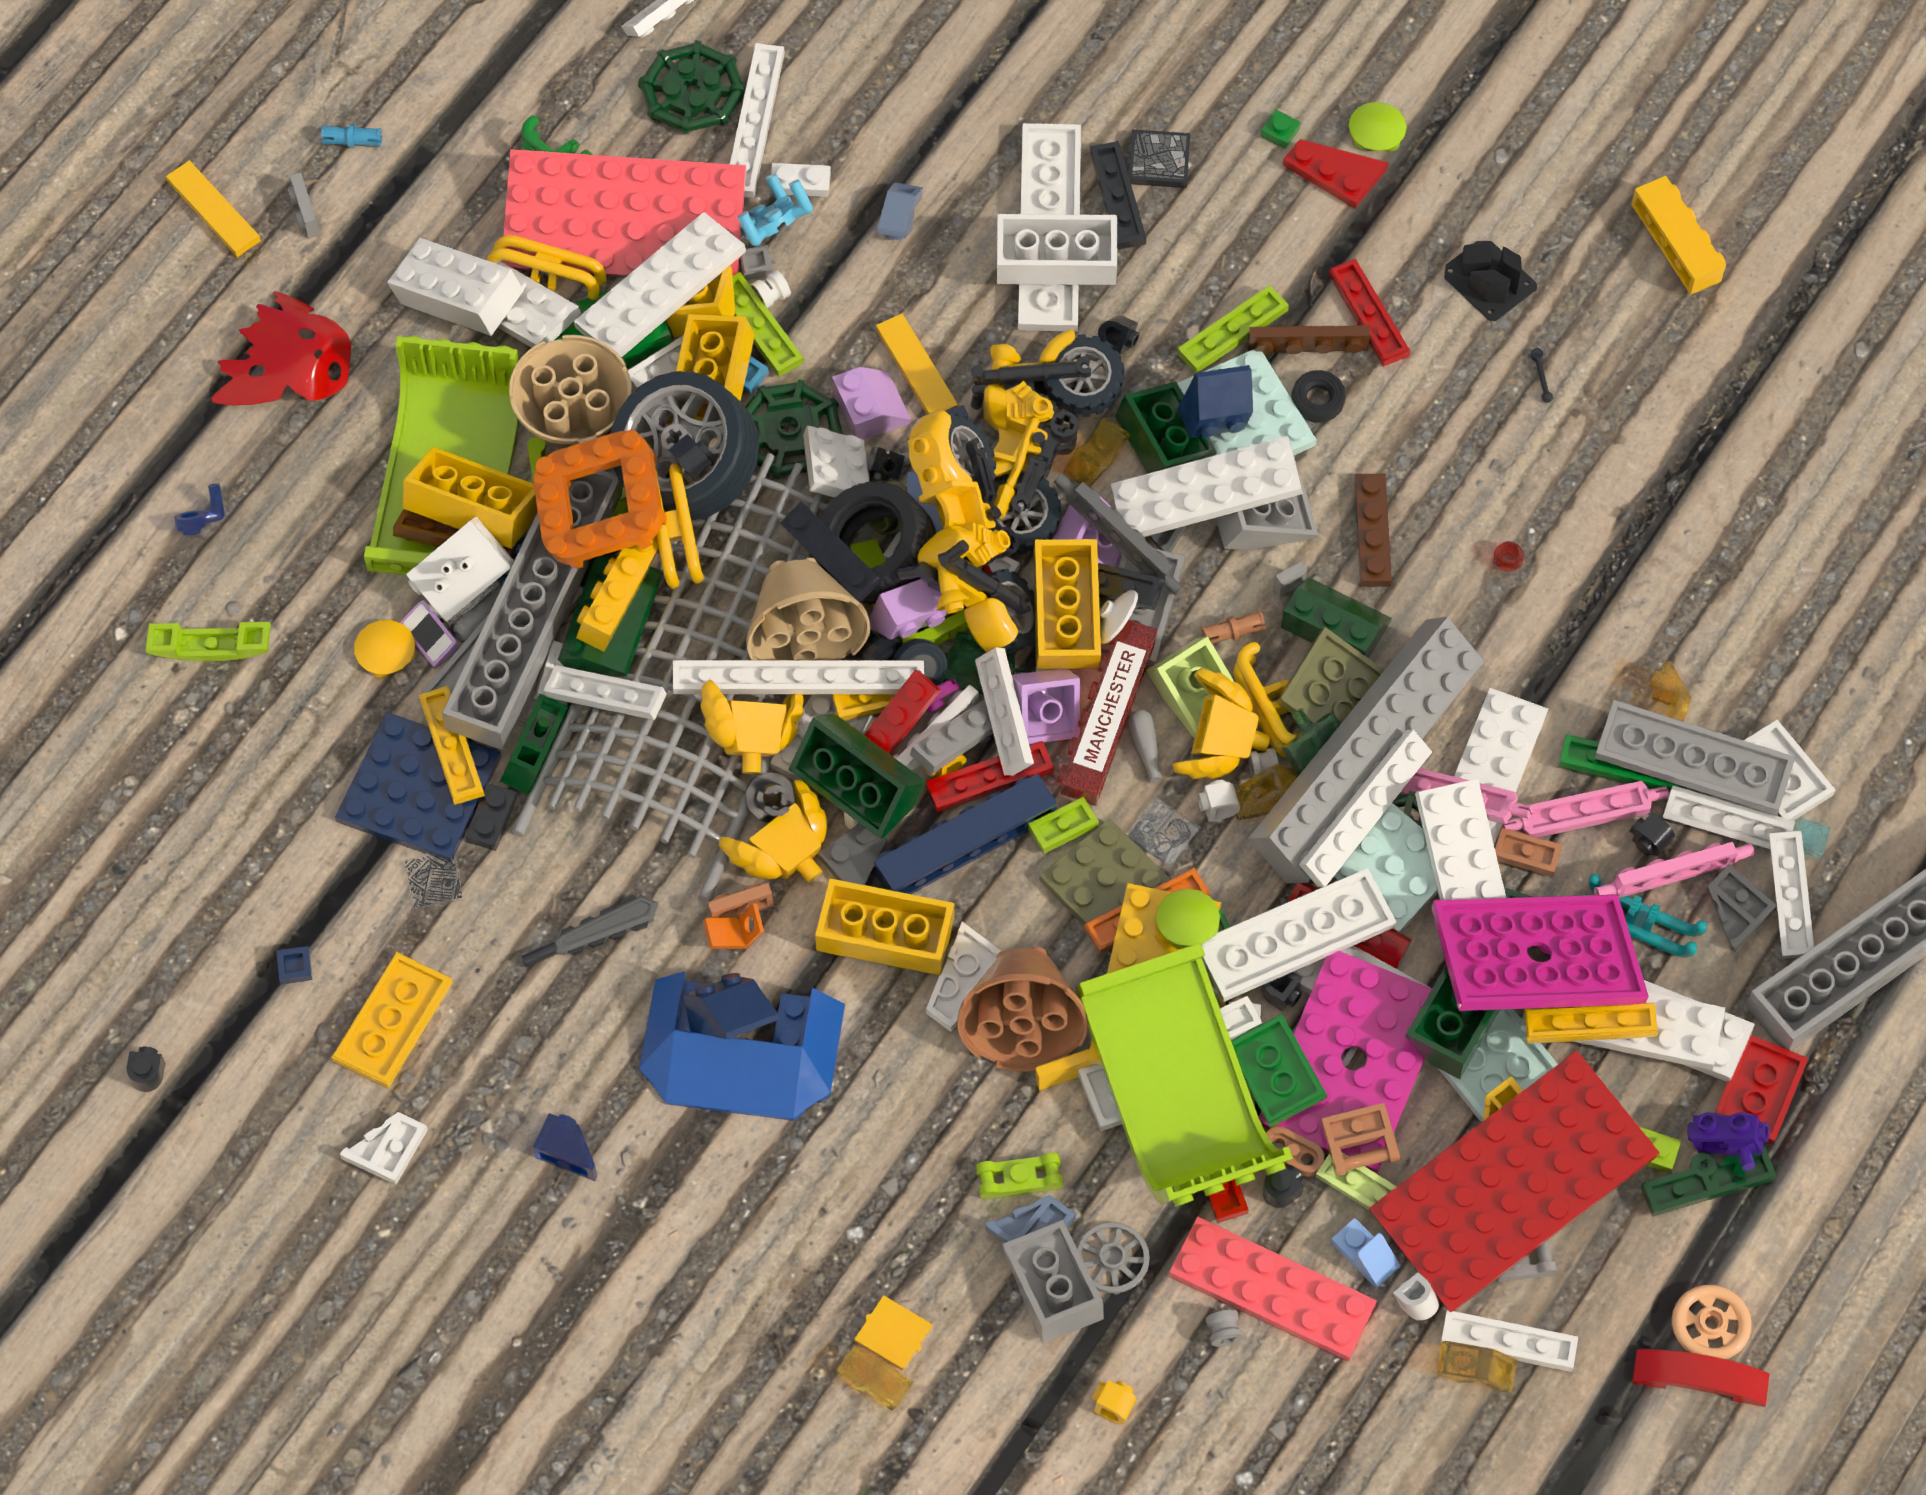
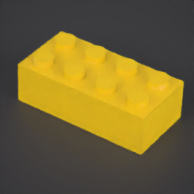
M688 314L676 371H690L709 376L723 385L741 401L755 337L746 317ZM702 405L693 419L703 421L708 406ZM674 417L666 421L668 426L673 423Z
M435 447L430 449L403 480V509L457 529H461L477 516L502 546L510 549L532 525L538 513L533 483Z
M1097 539L1035 540L1033 571L1036 668L1099 669L1101 637Z
M829 879L815 934L816 951L941 975L954 923V903Z

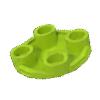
M1382 102L1366 103L1358 107L1351 115L1348 125L1350 135L1354 139V146L1360 150L1368 149L1373 151L1397 150L1400 142L1405 137L1407 129L1405 118L1401 112L1392 105Z
M1183 889L1174 891L1166 896L1158 906L1156 914L1158 929L1176 949H1184L1199 943L1203 944L1216 936L1219 930L1220 914L1218 907L1210 896L1199 890Z

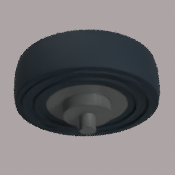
M912 639L898 648L892 661H924V675L936 686L943 682L947 673V659L944 652L930 640Z

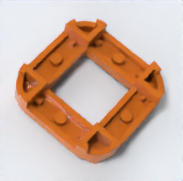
M637 431L615 432L554 451L548 456L537 460L534 489L542 542L547 551L558 562L570 565L572 568L584 567L583 561L634 545H638L641 550L652 545L650 540L657 535L661 526L666 525L667 517L661 506L655 461L658 460L652 448ZM621 465L629 512L574 529L568 488L571 487V480Z

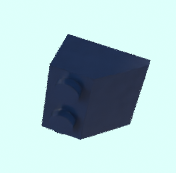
M1250 365L1195 373L1177 408L1190 438L1200 436L1211 437L1215 434L1226 432L1237 433L1245 429L1253 414L1252 370Z
M739 973L723 975L721 981L716 983L698 984L695 986L694 991L683 994L691 1032L729 1039L779 1020L778 1013L755 980L741 977Z

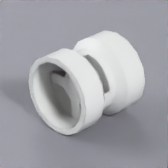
M778 270L769 273L767 279L763 281L757 280L750 284L767 309L773 306L774 301L778 299L784 300L791 295L788 283Z

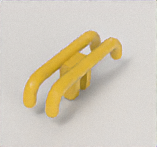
M515 235L501 236L496 240L493 251L486 259L496 264L500 260H506L532 268L531 279L539 284L542 278V271L548 272V289L553 292L557 289L560 276L581 282L588 288V297L591 300H596L599 297V287L604 286L606 283V271L597 260ZM506 247H515V248H518V249H521V250H525V251H528V252L535 253L536 256L528 255V254H525V253H521V252H518V251H514V250H511V249H505V248H506ZM562 261L591 270L595 278L583 270L563 265Z
M673 463L669 467L676 510L665 512L667 517L666 525H662L656 535L665 579L668 586L672 589L677 588L680 581L677 576L670 542L683 540L692 581L700 584L704 580L682 477V466L679 463ZM660 494L661 506H662V509H663V511H664L663 503H662V498H661V494Z
M1257 642L1248 643L1238 653L1237 662L1233 670L1235 682L1239 683L1248 693L1253 705L1252 713L1258 715V724L1263 733L1270 735L1269 744L1275 749L1276 753L1289 759L1303 757L1307 752L1305 745L1311 741L1310 735L1308 733L1295 735L1288 732L1279 715L1289 711L1276 701L1271 702L1272 699L1281 695L1289 680H1282L1281 682L1263 687L1252 668L1256 663L1254 654L1260 651V645Z

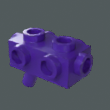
M1706 1112L1701 1115H1693V1121L1689 1122L1687 1126V1136L1698 1153L1705 1152L1708 1154H1728L1733 1157L1739 1156L1743 1170L1748 1171L1755 1167L1752 1154H1762L1763 1144L1769 1139V1126L1767 1122H1760L1757 1115L1738 1112L1733 1115H1720Z

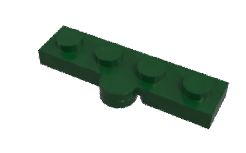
M1763 1147L1762 1154H1752L1755 1167L1748 1171L1743 1170L1739 1156L1721 1159L1720 1162L1716 1163L1712 1155L1703 1152L1696 1154L1692 1158L1689 1169L1643 1182L1641 1189L1652 1217L1775 1181L1777 1175L1766 1148Z

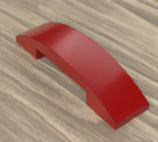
M1639 1349L1636 1351L1632 1383L1663 1389L1670 1385L1731 1396L1734 1402L1765 1407L1770 1373L1742 1363L1713 1356L1671 1350Z

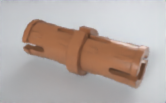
M1259 610L1236 618L1229 616L1226 618V621L1202 626L1201 632L1204 633L1201 634L1202 637L1208 636L1213 644L1231 638L1233 641L1238 640L1242 635L1265 630L1266 625L1263 624L1265 620L1262 612Z

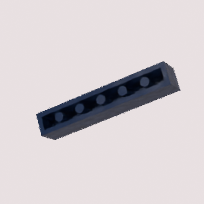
M1038 773L1030 778L1028 776L1017 780L1013 787L1004 792H994L985 802L976 807L974 805L968 806L959 813V816L949 821L943 820L938 822L931 831L921 836L918 834L910 837L903 846L895 850L889 849L882 852L877 857V860L874 861L875 875L884 889L913 894L1028 832V824L1057 810V802Z

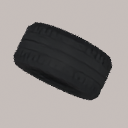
M884 481L859 483L844 490L828 504L820 516V520L849 548L857 531L867 522L879 517H894L900 522V543L888 560L881 565L871 568L882 581L861 602L863 604L875 605L880 594L921 579L917 577L900 580L897 571L899 568L918 565L917 555L919 550L936 534L933 522L924 508L907 491L895 484ZM818 561L819 565H820L831 577H833L845 590H847V589Z

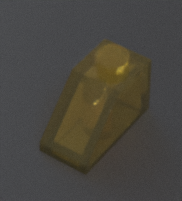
M1274 764L1236 787L1235 791L1241 807L1240 811L1236 814L1237 820L1267 815L1297 779L1300 771Z

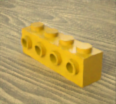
M1663 176L1635 188L1631 203L1632 207L1689 294L1692 295L1721 282L1726 267L1725 259L1712 246L1707 231L1701 229L1696 222L1693 210L1690 207H1686L1682 201L1677 186L1671 184L1667 176Z
M656 536L650 540L652 545L641 550L638 545L618 550L620 554L617 559L610 558L603 574L607 575L604 583L597 582L590 598L594 599L591 607L585 605L577 619V622L581 624L577 639L603 652L605 651L658 553L659 547Z

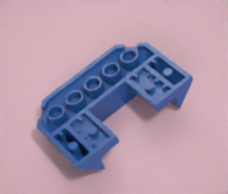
M685 971L655 979L639 1070L657 1090L658 1095L665 1104L794 1121L803 1115L806 1109L831 1095L845 1010L844 1003L812 988L811 997L781 993L778 1010L779 1020L776 1021L773 1043L738 1038L723 1039L690 1031L683 994L694 991L695 986L701 983L686 981Z

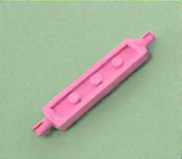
M1419 768L1398 795L1407 794L1409 791H1425L1469 780ZM1479 783L1489 821L1506 825L1512 815L1530 819L1531 815H1533V806L1517 803L1518 797L1516 792Z
M1642 781L1528 805L1533 806V815H1531L1530 819L1519 816L1518 818L1509 819L1506 825L1502 824V827L1505 830H1523L1524 834L1537 838L1649 814L1651 802L1668 799L1669 792L1667 786L1648 790Z
M1733 842L1723 845L1713 843L1702 851L1695 853L1685 851L1678 854L1674 859L1667 861L1657 859L1642 868L1635 869L1634 867L1623 869L1617 874L1615 881L1607 885L1595 887L1594 894L1618 895L1619 898L1723 869L1728 864L1732 865L1738 862V860L1753 857L1755 851L1750 843L1735 848Z

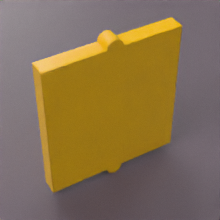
M883 1295L873 1312L866 1315V1322L855 1337L854 1342L904 1371L915 1352L921 1351V1343L933 1327V1324Z

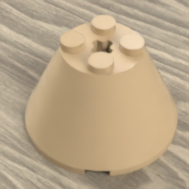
M564 335L562 339L548 343L543 341L535 345L521 357L511 375L509 394L516 417L528 431L556 446L566 448L602 437L611 431L619 409L628 396L632 394V385L625 362L607 344L586 336Z
M815 558L788 562L776 561L770 565V572L764 579L746 638L748 654L751 660H841L850 653L854 656L864 646L870 633V620L867 611L861 603L831 577Z

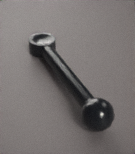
M1535 348L1531 352V359L1536 362L1543 390L1541 399L1543 402L1549 403L1553 399V394L1548 390L1541 361L1543 351Z

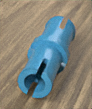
M349 124L348 127L323 125L321 137L324 138L321 141L322 144L348 145V148H355V145L381 147L382 135L380 134H382V128H356L355 124Z

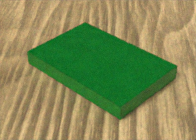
M1283 1014L1272 1018L1231 1041L1245 1082L1270 1128L1328 1098Z

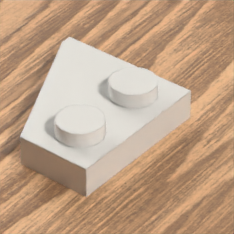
M397 1112L388 1118L381 1127L374 1128L365 1134V1139L350 1149L348 1147L343 1149L340 1157L342 1160L396 1185L428 1131L427 1126Z

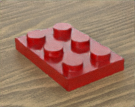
M1751 1035L1731 1081L1727 1082L1715 1113L1733 1115L1741 1112L1757 1115L1760 1122H1767L1769 1126V1139L1765 1143L1774 1145L1808 1058Z

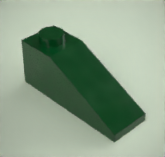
M539 694L499 782L529 794L568 708L567 705Z

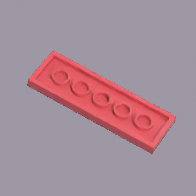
M1198 1216L1169 1272V1277L1346 1361L1350 1360L1377 1303V1300Z

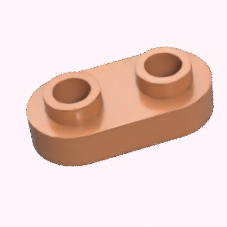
M1273 1127L1266 1132L1273 1144L1281 1143L1284 1148L1289 1146L1293 1159L1284 1163L1287 1168L1293 1165L1302 1176L1310 1177L1316 1175L1324 1163L1325 1157L1322 1148L1318 1144L1284 1127ZM1307 1157L1312 1159L1313 1163L1305 1165L1301 1160Z

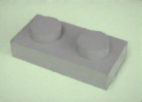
M300 172L290 175L292 187L287 188L291 204H298L300 210L295 212L299 229L305 228L308 238L320 236L302 174Z

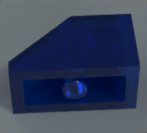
M549 1113L533 1145L535 1158L595 1181L597 1178L596 1166L579 1124L568 1115L559 1114V1116Z

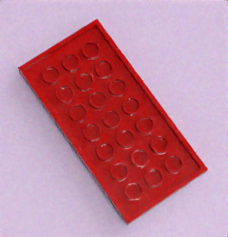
M1576 1050L1369 1207V1211L1415 1270L1430 1283L1437 1298L1451 1313L1658 1157L1660 1152Z

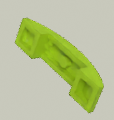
M239 622V628L182 629L179 623H149L145 651L147 654L188 661H228L254 657L268 652L271 623Z

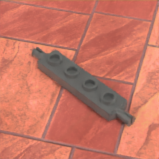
M1063 473L1054 480L1053 483L1067 494L1066 501L1143 574L1162 578L1165 582L1164 586L1174 596L1184 587L1170 575L1173 566L1168 562L1166 556L1148 544L1142 533L1131 528L1117 510L1110 508L1100 498L1095 489L1088 487L1083 482L1074 485Z

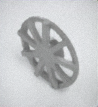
M1107 1222L1094 1226L1082 1236L1077 1246L1080 1256L1082 1249L1098 1256V1259L1084 1262L1087 1269L1095 1266L1102 1267L1093 1280L1097 1290L1101 1292L1114 1293L1115 1295L1132 1289L1141 1283L1149 1267L1150 1256L1145 1240L1135 1229L1122 1223ZM1117 1228L1113 1243L1107 1242L1101 1229ZM1122 1230L1128 1231L1135 1237L1133 1241L1124 1247L1119 1244ZM1095 1232L1103 1246L1101 1249L1085 1243ZM1138 1244L1141 1245L1144 1257H1129L1126 1255L1128 1251ZM1135 1263L1143 1264L1136 1276L1125 1264ZM1118 1270L1122 1271L1132 1281L1119 1286ZM1108 1271L1111 1272L1113 1286L1099 1284Z

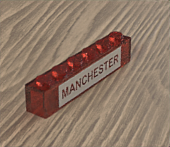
M1128 620L1122 630L1108 642L1112 647L1109 655L1103 654L1098 671L1102 672L1099 683L1093 681L1089 691L1088 699L1092 700L1089 710L1083 709L1078 722V727L1082 728L1078 738H1072L1067 754L1071 755L1068 766L1062 765L1057 782L1061 783V795L1076 800L1084 797L1088 804L1097 806L1155 647L1158 629Z

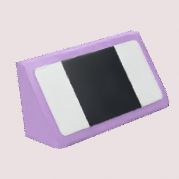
M424 600L417 603L400 622L411 631L416 647L434 669L449 660L459 649L455 638L435 613L430 610Z

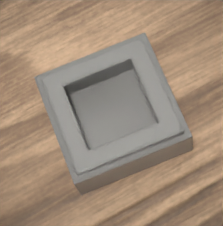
M768 245L748 248L740 256L741 268L746 280L766 277L769 273L773 272Z
M1299 562L1275 575L1274 591L1279 598L1295 591L1299 585L1306 581L1307 569L1304 564Z

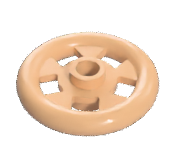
M1701 1285L1688 1290L1679 1298L1672 1313L1674 1335L1679 1344L1688 1353L1729 1359L1738 1354L1750 1338L1752 1324L1747 1306L1737 1294L1722 1286ZM1715 1299H1719L1729 1305L1726 1312L1712 1306ZM1698 1301L1704 1308L1697 1315H1694L1689 1310V1307ZM1713 1320L1717 1327L1711 1329L1706 1326L1705 1321ZM1728 1320L1738 1322L1737 1334L1727 1332ZM1695 1324V1328L1700 1336L1692 1339L1686 1329L1687 1326ZM1708 1339H1722L1723 1347L1709 1348Z

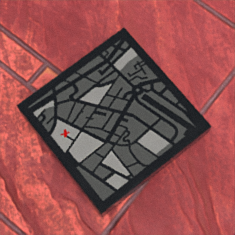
M1132 129L1129 164L1131 184L1187 188L1190 133Z

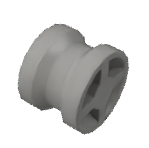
M1268 748L1264 753L1250 752L1248 761L1254 783L1261 782L1266 777L1272 779L1280 777L1278 758L1274 748Z
M1236 1310L1218 1311L1206 1317L1207 1327L1211 1328L1212 1331L1210 1336L1212 1346H1229L1243 1339V1332L1237 1326L1239 1315Z

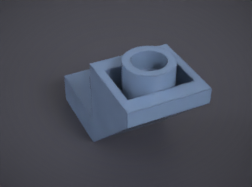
M894 183L887 191L879 220L878 234H884L886 238L891 240H901L909 235L913 230L915 206L922 199L923 187Z

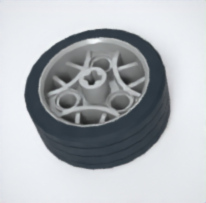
M674 371L658 375L643 383L623 403L611 428V434L619 431L635 430L644 438L648 445L654 444V453L658 460L655 461V468L658 472L657 477L664 512L676 510L670 477L666 478V474L671 464L679 462L669 449L687 434L695 443L700 439L712 452V455L708 457L712 462L706 467L708 472L696 481L682 467V477L691 520L712 516L728 507L737 499L750 482L758 460V434L750 412L723 385L709 376L696 372ZM702 405L708 406L703 421L693 419ZM674 417L673 423L665 427L666 421ZM718 437L716 445L709 448L710 441ZM621 465L614 467L618 480L624 486Z

